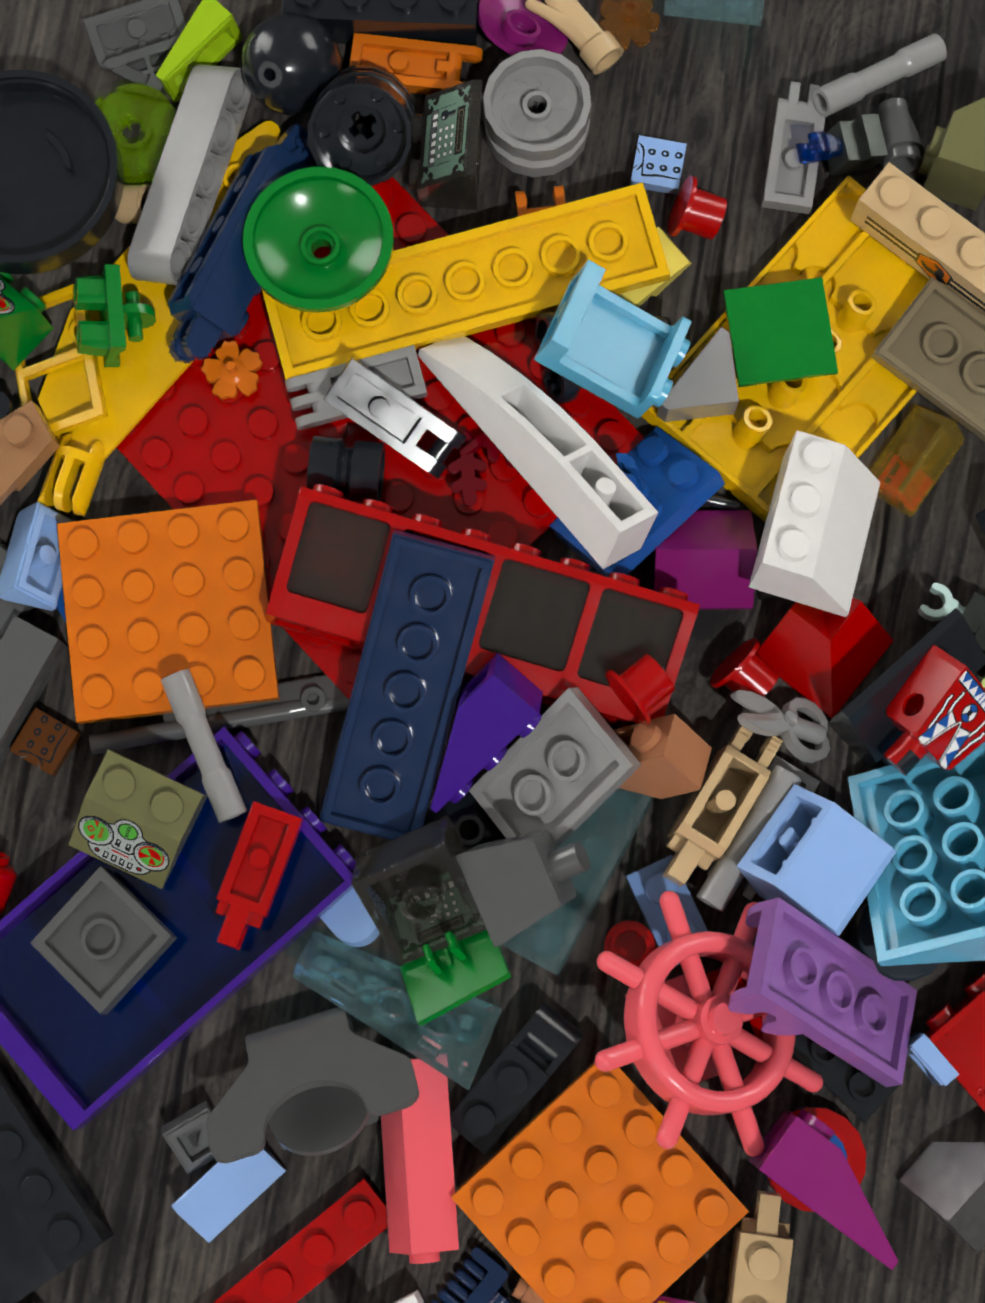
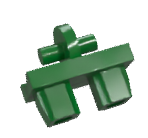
M105 264L101 276L77 277L73 286L75 310L100 311V321L78 322L76 331L77 353L103 356L104 367H119V353L126 349L125 330H128L129 341H142L143 329L154 325L156 322L155 309L151 305L140 303V293L137 291L125 293L126 304H123L120 265Z

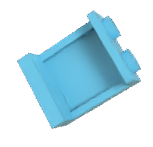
M588 259L571 279L534 360L638 419L652 405L659 408L667 398L673 385V381L668 379V375L672 366L676 368L681 363L689 349L691 342L685 339V336L692 321L682 316L673 326H670L605 289L599 284L606 269Z

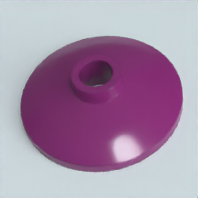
M481 0L479 2L477 19L480 27L486 36L505 52L515 55L521 51L543 49L562 54L567 46L568 38L542 17L526 9L525 2L527 0Z

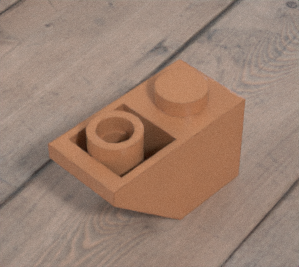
M676 714L652 719V722L647 726L637 723L614 729V732L641 763V766L619 787L620 789L658 799L701 790L712 747Z

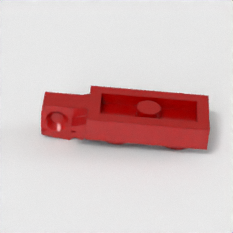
M253 801L216 898L219 900L215 913L226 917L217 939L218 943L235 950H240L249 925L258 929L261 928L264 918L268 917L304 822L302 818Z

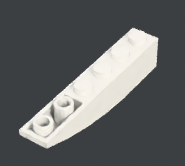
M465 336L435 342L419 350L418 357L602 569L642 548L658 511L596 441L556 402L495 354Z

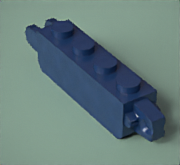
M295 124L288 127L274 146H268L245 157L168 300L171 316L180 322L172 336L173 340L169 341L170 346L168 347L170 351L168 353L172 355L175 362L187 364L195 361V358L201 360L208 357V354L212 353L211 349L215 347L217 341L235 337L246 325L249 319V312L246 310L253 296L258 295L262 289L252 276L243 250L245 221L251 206L266 187L290 172L311 166L314 157L308 146V132L302 126Z

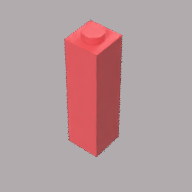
M446 1057L410 1059L419 1088L417 1101L408 1108L381 1116L389 1253L409 1255L410 1264L441 1261L440 1252L459 1250L456 1203L451 1198L455 1193Z

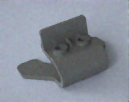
M346 1005L245 1035L248 1064L210 1113L206 1121L210 1152L213 1158L220 1163H230L256 1155L265 1147V1133L268 1123L282 1150H288L303 1156H319L337 1151L353 1141L366 1125L377 1122L379 1116L408 1108L417 1101L419 1088L412 1062L404 1054L356 1035Z

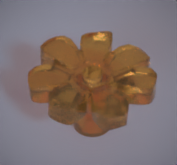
M604 0L600 13L607 19L602 20L599 26L604 31H610L613 36L616 35V40L626 51L630 46L631 39H633L638 47H643L650 42L651 35L649 31L655 32L658 30L660 16L657 13L649 12L653 7V0H617V2L614 0Z

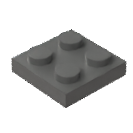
M100 866L30 943L100 1014L108 1015L178 937L108 868Z

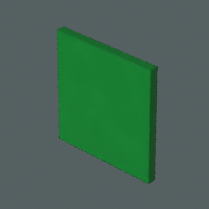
M822 277L724 290L723 295L738 387L838 374Z
M478 908L475 911L476 916H479ZM462 915L418 934L421 944L443 934L446 937L445 940L431 946L428 944L423 945V950H420L417 945L412 944L411 949L414 947V951L410 952L407 957H403L404 949L402 946L405 943V946H408V941L403 940L393 946L417 1023L420 1026L427 1024L512 977L501 947L494 948L485 924L479 923L475 925L473 921L475 922L476 919H471L469 923L470 929L455 935L450 931L466 925Z

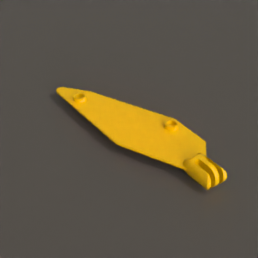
M265 121L236 140L208 226L245 157L268 146H274L280 139L281 131L275 122ZM129 247L113 263L114 265H120L123 304H126L125 293L129 291L139 292L140 303L151 305L155 309L156 322L154 325L143 329V340L140 342L129 341L128 330H125L126 349L119 353V367H104L103 356H97L108 417L55 436L60 446L53 455L38 497V502L49 508L55 506L57 510L67 513L73 510L75 515L83 517L87 514L105 460L193 362L191 361L187 364L175 362L172 355L168 353L170 351L168 347L170 346L169 341L173 340L172 336L180 322L171 316L168 300L176 285L138 281L132 278L128 269ZM74 307L70 310L54 356L77 348L76 331L78 323ZM89 310L90 321H100V311ZM84 360L47 374L38 401L48 424L93 408Z

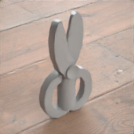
M737 690L730 694L734 701L753 712L738 715V722L744 728L764 736L780 735L786 748L801 761L814 763L827 757L830 751L829 740L826 736L828 721L823 711L814 702L805 698H795L784 704L782 710H780L767 698L751 691ZM797 711L805 713L811 718L812 722L800 718ZM798 739L813 743L815 749H808Z

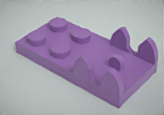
M780 897L762 901L751 906L747 912L746 925L758 928L747 986L731 994L728 1009L731 1012L743 1014L769 1013L762 1022L761 1031L781 1036L803 1034L883 1086L902 1085L917 990L904 981H893L881 975L872 959Z

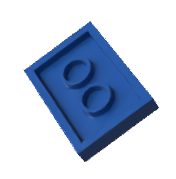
M658 426L628 454L616 453L618 462L616 465L658 511L640 550L602 569L559 518L549 525L562 542L603 576L609 577L612 572L628 575L657 546L725 485L723 478L716 469Z

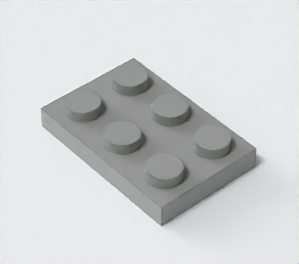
M578 687L568 688L542 715L535 729L525 738L520 737L507 750L502 760L492 770L487 771L470 788L469 792L506 838L548 830L558 848L641 766V763Z

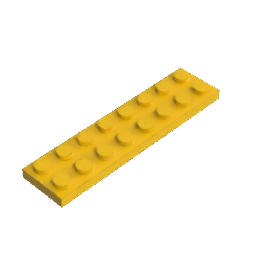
M642 182L395 250L392 253L387 271L377 286L358 302L339 310L321 313L299 311L277 302L266 294L263 289L262 293L285 379L287 380L292 377L348 363L351 357L359 360L412 345L415 346V350H418L435 342L464 337L534 318L539 313L556 312L571 279L588 259L606 269L599 285L616 295L668 281L670 279V271Z

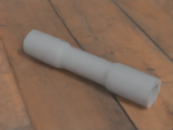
M934 33L899 49L894 55L856 73H848L815 89L812 94L814 106L819 114L824 117L838 112L862 100L869 93L903 77H911L944 61L947 57L946 45L938 34Z
M181 670L161 679L160 681L175 718L184 730L202 774V784L218 823L246 813V806L232 772L223 760L207 721L206 709L190 670Z
M775 765L767 783L726 853L718 859L696 895L698 899L723 913L744 878L737 865L793 785L799 786L802 780L798 776L781 766Z

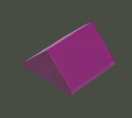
M697 510L652 552L653 591L658 592L660 587H669L683 591L689 595L688 601L700 604L699 610L753 609L755 589L749 588L757 557V543L751 510Z

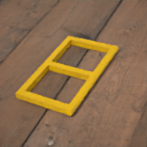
M74 284L41 296L39 299L46 305V309L73 299ZM75 310L77 323L79 321H90L89 310ZM77 348L26 367L24 359L15 369L20 403L23 406L32 400L29 386L30 380L84 360L93 408L49 424L54 436L108 417L97 356L77 353Z

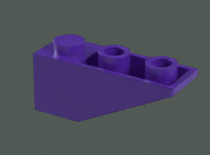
M498 653L463 686L430 808L435 813L448 801L454 804L459 802L470 790L473 784L472 778L483 768L487 771L492 770L507 752L506 746L517 735L521 738L529 735L542 718L540 708L543 692Z

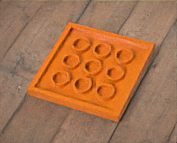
M257 500L57 523L77 723L85 724L173 713L160 680L185 669L190 670L205 709L280 700L272 625L266 622L269 593L260 510Z
M595 1062L456 1189L455 1193L451 1196L452 1200L544 1303H653L749 1212L681 1135L673 1148H661L657 1143L656 1135L664 1116L620 1068L603 1072L596 1067Z

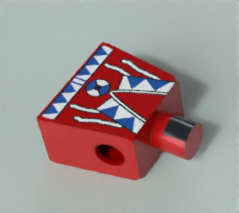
M933 645L886 708V716L900 730L902 735L883 754L885 759L905 776L924 756L943 770H951L985 741V688L966 665L936 645Z

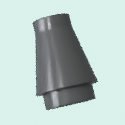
M890 98L881 102L878 106V112L888 156L880 161L879 164L884 169L888 162H890L903 173H910L920 167L925 147L908 111L907 101L903 98Z

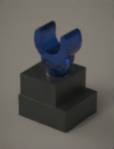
M878 114L861 115L855 121H839L827 133L820 131L808 133V143L796 144L800 164H811L827 160L831 175H865L888 156Z

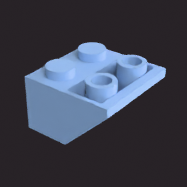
M794 784L743 856L737 868L758 896L766 900L780 897L831 933L840 936L896 854V851L835 802Z

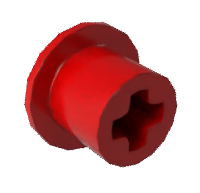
M689 175L682 184L674 201L668 221V235L676 237L681 230L712 240L723 222L727 208V199L698 189L697 177Z
M751 638L737 647L718 666L709 680V685L712 688L725 685L732 693L737 690H745L764 697L776 684L779 675L756 653L760 642L756 638Z
M645 654L620 675L612 670H608L605 673L609 685L619 700L645 726L652 722L648 711L675 691L674 684L667 673L648 654Z

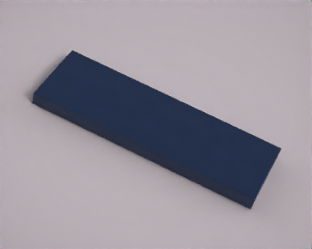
M394 530L319 818L321 822L417 847L495 556Z

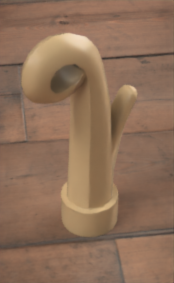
M527 0L525 2L526 9L551 23L572 41L580 50V57L593 74H600L606 71L622 56L624 49L610 31H604L577 0H544L546 4L537 0Z

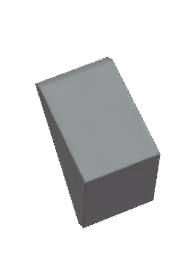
M723 327L718 330L670 390L667 398L658 409L657 417L662 421L672 422L732 415L735 413L739 399L730 333Z

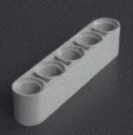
M200 64L191 70L129 247L128 269L132 278L138 281L177 285L202 239L250 102L251 92L246 86L242 68Z

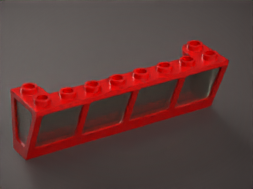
M315 484L313 490L301 486L266 610V622H269L271 625L363 651L392 535L396 529L495 556L462 681L468 682L498 653L543 692L541 704L551 706L568 688L578 687L608 724L618 727L639 724L641 722L629 712L612 690L605 677V673L608 670H612L620 675L645 654H648L658 662L675 685L700 604L688 601L689 595L685 592L669 587H660L658 592L639 586L640 581L623 573L612 572L609 577L589 572L590 566L576 559L561 558L560 563L540 557V550L529 545L513 543L511 548L491 543L492 537L478 530L465 528L462 529L461 533L441 528L443 523L440 520L431 516L413 514L412 519L393 514V508L390 505L377 500L364 499L362 504L343 499L344 494L341 491L326 485ZM671 694L648 711L651 720L665 716Z

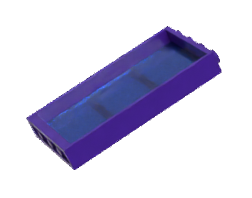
M223 727L214 735V738L226 766L232 772L247 812L218 823L207 797L163 889L80 851L0 920V1044L73 1131L84 1128L314 925L322 914L356 884L361 883L354 875V872L361 866L341 844L334 850L320 836L327 827L308 806L299 812L287 798L294 791L293 788L275 768L268 774L265 773L254 760L261 752L242 730L233 736L231 732ZM193 754L167 775V777L207 795L202 784V774ZM253 801L300 817L304 822L268 917L264 918L260 929L249 925L240 950H235L217 942L226 917L215 913L219 900L216 898ZM100 866L108 868L178 937L108 1015L100 1014L30 943Z

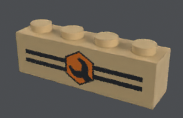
M888 162L859 198L850 221L929 280L931 277H934L985 315V233Z

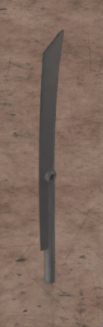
M523 649L492 651L548 668L533 654ZM326 675L278 683L280 700L206 709V718L212 733H217L223 727L229 731L348 710L350 700ZM462 681L458 697L461 696L463 686L467 682ZM174 713L163 714L164 722L89 735L91 752L94 755L105 753L107 750L116 751L184 739L186 735L182 726L177 722Z

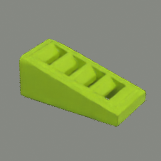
M217 0L201 1L156 73L159 82L174 103L181 99L193 67L200 64L216 66L243 40V36L232 14Z

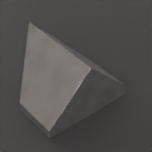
M931 1141L897 1180L973 1251L978 1253L985 1245V1142Z

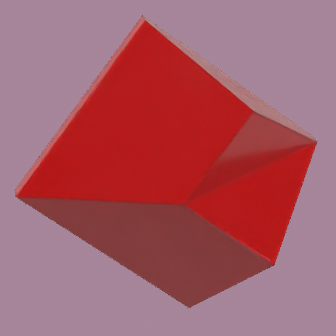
M854 597L852 598L847 617L795 602L756 653L779 675L780 680L803 698L814 702L826 716L832 719L894 640L863 602Z

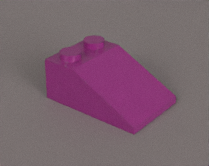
M803 1109L797 1116L784 1110L763 1138L765 1145L763 1153L757 1157L751 1156L748 1161L893 1270L899 1261L842 1150L829 1141L835 1131Z

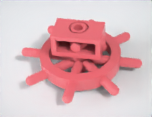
M666 891L661 894L659 904L672 939L671 941L662 944L652 951L639 967L611 951H603L597 957V966L601 971L629 986L627 994H624L626 997L624 1007L626 1042L599 1051L595 1056V1065L600 1071L608 1072L634 1062L646 1083L655 1093L669 1103L656 1135L657 1143L661 1148L671 1149L677 1144L688 1113L711 1116L731 1113L745 1153L749 1156L757 1157L763 1153L765 1145L752 1106L774 1091L783 1077L812 1093L818 1092L822 1088L823 1078L816 1071L792 1058L796 1035L781 1036L763 1032V1040L742 1029L743 1022L760 1016L763 1022L769 1013L743 1014L734 1013L728 1009L730 996L735 992L740 976L746 983L748 981L754 951L752 944L758 928L747 926L746 916L748 909L757 903L751 902L744 907L734 935L711 931L691 933L678 894L673 891ZM700 957L712 958L723 963L713 990L710 988ZM680 963L683 975L665 980L672 969ZM731 1047L756 1061L755 1066L744 1080H742ZM719 1076L723 1091L709 1090L699 1086L702 1081Z

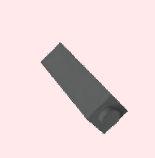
M16 616L13 617L0 640V767L68 648L58 638Z

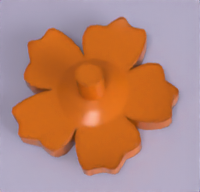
M223 341L222 346L215 351L218 360L204 359V365L201 370L206 375L209 383H215L212 393L221 400L236 398L238 390L247 397L258 390L259 376L254 372L263 365L258 352H251L246 348L240 353L236 341Z

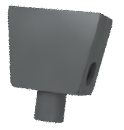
M548 830L479 844L455 856L494 948L509 941L576 897V890L570 878L590 869L589 856L579 841L557 849Z

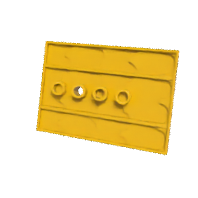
M849 175L748 285V287L822 277L838 374L738 387L736 376L739 402L735 413L732 415L664 422L657 417L659 408L652 405L641 416L649 424L655 427L658 426L716 469L725 482L723 487L727 490L729 489L732 495L764 522L767 519L782 458L797 430L844 444L859 459L917 393V391L872 359L871 355L921 292L929 279L850 221L856 204L866 189ZM726 311L690 349L681 363L671 370L668 379L673 381L672 388L721 327L729 332Z

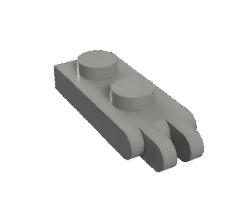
M791 81L788 99L778 98L762 207L810 214L813 205L825 117L816 110L812 98L813 91L819 88L820 85L810 84L807 102L798 101L801 82Z

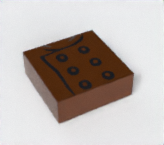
M35 707L9 751L56 777L81 734Z

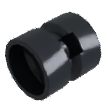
M315 435L312 439L309 453L307 488L313 490L315 484L326 485L341 491L348 500L360 504L363 503L364 499L381 501L385 470V443L357 440L352 447H347L342 438Z

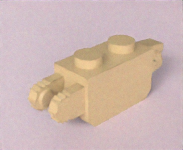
M742 725L738 726L728 744L715 754L706 769L701 790L691 794L667 835L670 840L666 846L675 851V854L664 871L663 877L681 887V885H685L696 866L706 871L712 862L721 858L770 777L771 771L767 768L783 742L781 737L770 736L766 738L759 749L756 759L752 760L740 751L753 732Z
M758 1190L754 1217H743L740 1228H735L725 1303H786L794 1240L789 1236L790 1224L779 1222L781 1195L779 1193Z

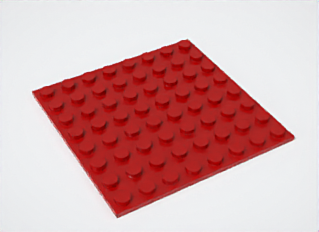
M393 177L372 186L384 201L391 217L394 233L393 251L449 236ZM319 247L315 250L314 256L324 258L329 255L331 249ZM261 291L258 295L253 296L246 310L249 312V319L241 332L235 337L217 341L215 347L211 349L212 353H209L208 357L204 358L218 360L215 351L222 346L223 341H236L240 353L246 348L251 352H258L263 363L262 367L254 372L259 376L258 390L249 397L243 395L238 390L236 398L221 400L212 393L215 383H209L206 375L201 370L204 365V359H195L116 448L173 510L257 500L260 510L270 599L301 486L307 488L308 461L313 437L316 435L342 438L347 447H352L357 440L383 441L350 418L308 429H297L295 419L302 415L314 413L313 408L299 411L292 410L290 400L294 397L308 394V390L306 388L295 392H287L284 371ZM531 319L465 336L495 354L549 396L543 384L545 366L534 360L536 355L534 342L535 324ZM418 357L427 390V397L416 399L415 401L461 433L469 430L474 438L482 434L483 430ZM584 388L580 389L576 400L559 404L611 457L615 464L618 463L616 453L628 454L645 438L614 405ZM427 429L417 445L428 451L438 436ZM466 442L463 443L459 450L454 448L444 462L447 467L439 479L385 443V470L380 502L390 505L393 508V514L412 519L413 514L431 516L443 523L441 528L461 533L462 529L465 528L478 530L492 537L491 543L511 548L513 543L532 546L551 528L549 525L558 518L516 468L507 466L506 457L499 453V460L495 464L488 461L486 448H481L473 454L475 458L483 460L487 464L484 473L475 472V477L484 480L487 487L484 492L476 491L477 500L473 507H466L462 501V492L454 494L451 491V484L461 478V472L456 475H451L448 472V465L460 458L459 451L467 445ZM307 523L287 590L294 594L355 612H366L389 535L348 523L345 530L330 529ZM283 628L350 700L362 651Z

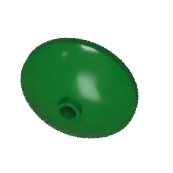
M331 167L299 169L272 182L262 191L251 206L243 230L245 259L255 281L266 294L277 302L304 312H331L361 300L381 281L390 264L394 248L391 217L377 191L360 177L345 170ZM319 247L331 249L329 255L324 258L314 256V252Z

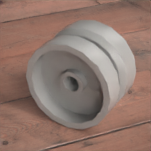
M543 49L518 52L498 65L489 76L483 95L486 143L497 161L512 172L529 177L554 175L574 163L585 148L590 130L592 105L589 84L579 67L562 54Z

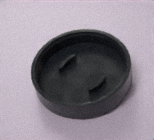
M0 71V272L22 275L48 272L80 258L95 246L107 232L117 214L124 188L123 160L116 138L102 111L78 87L60 77L41 71Z

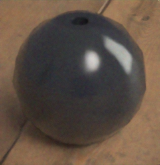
M287 12L269 16L250 33L242 49L241 68L246 86L259 103L272 112L283 115H297L313 112L320 92L341 71L342 59L338 43L325 25L312 16L297 12Z

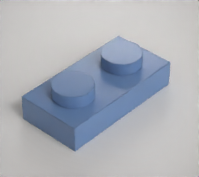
M672 855L625 876L657 947L672 940L659 904L661 894L666 891H673L678 894L691 933L708 931L686 883L679 887L662 876L673 857Z

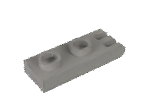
M414 345L357 360L413 400L427 397V390ZM347 363L285 380L287 392H295L306 388L308 390V394L297 396L290 400L292 410L299 411L313 408L314 413L302 415L295 419L298 430L349 418L323 400Z

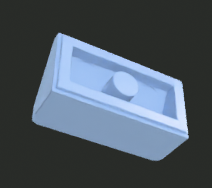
M36 502L18 513L0 574L1 599L49 611L56 609L63 584L57 523L74 522L73 520L40 502Z
M264 1147L260 1153L230 1163L217 1162L171 1207L210 1243L287 1170Z

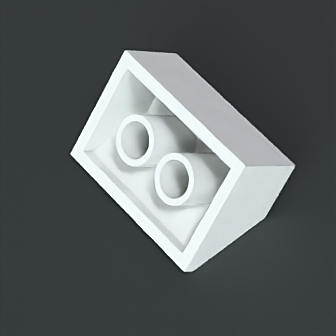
M796 431L782 458L749 588L847 617L880 481L846 445L802 431Z

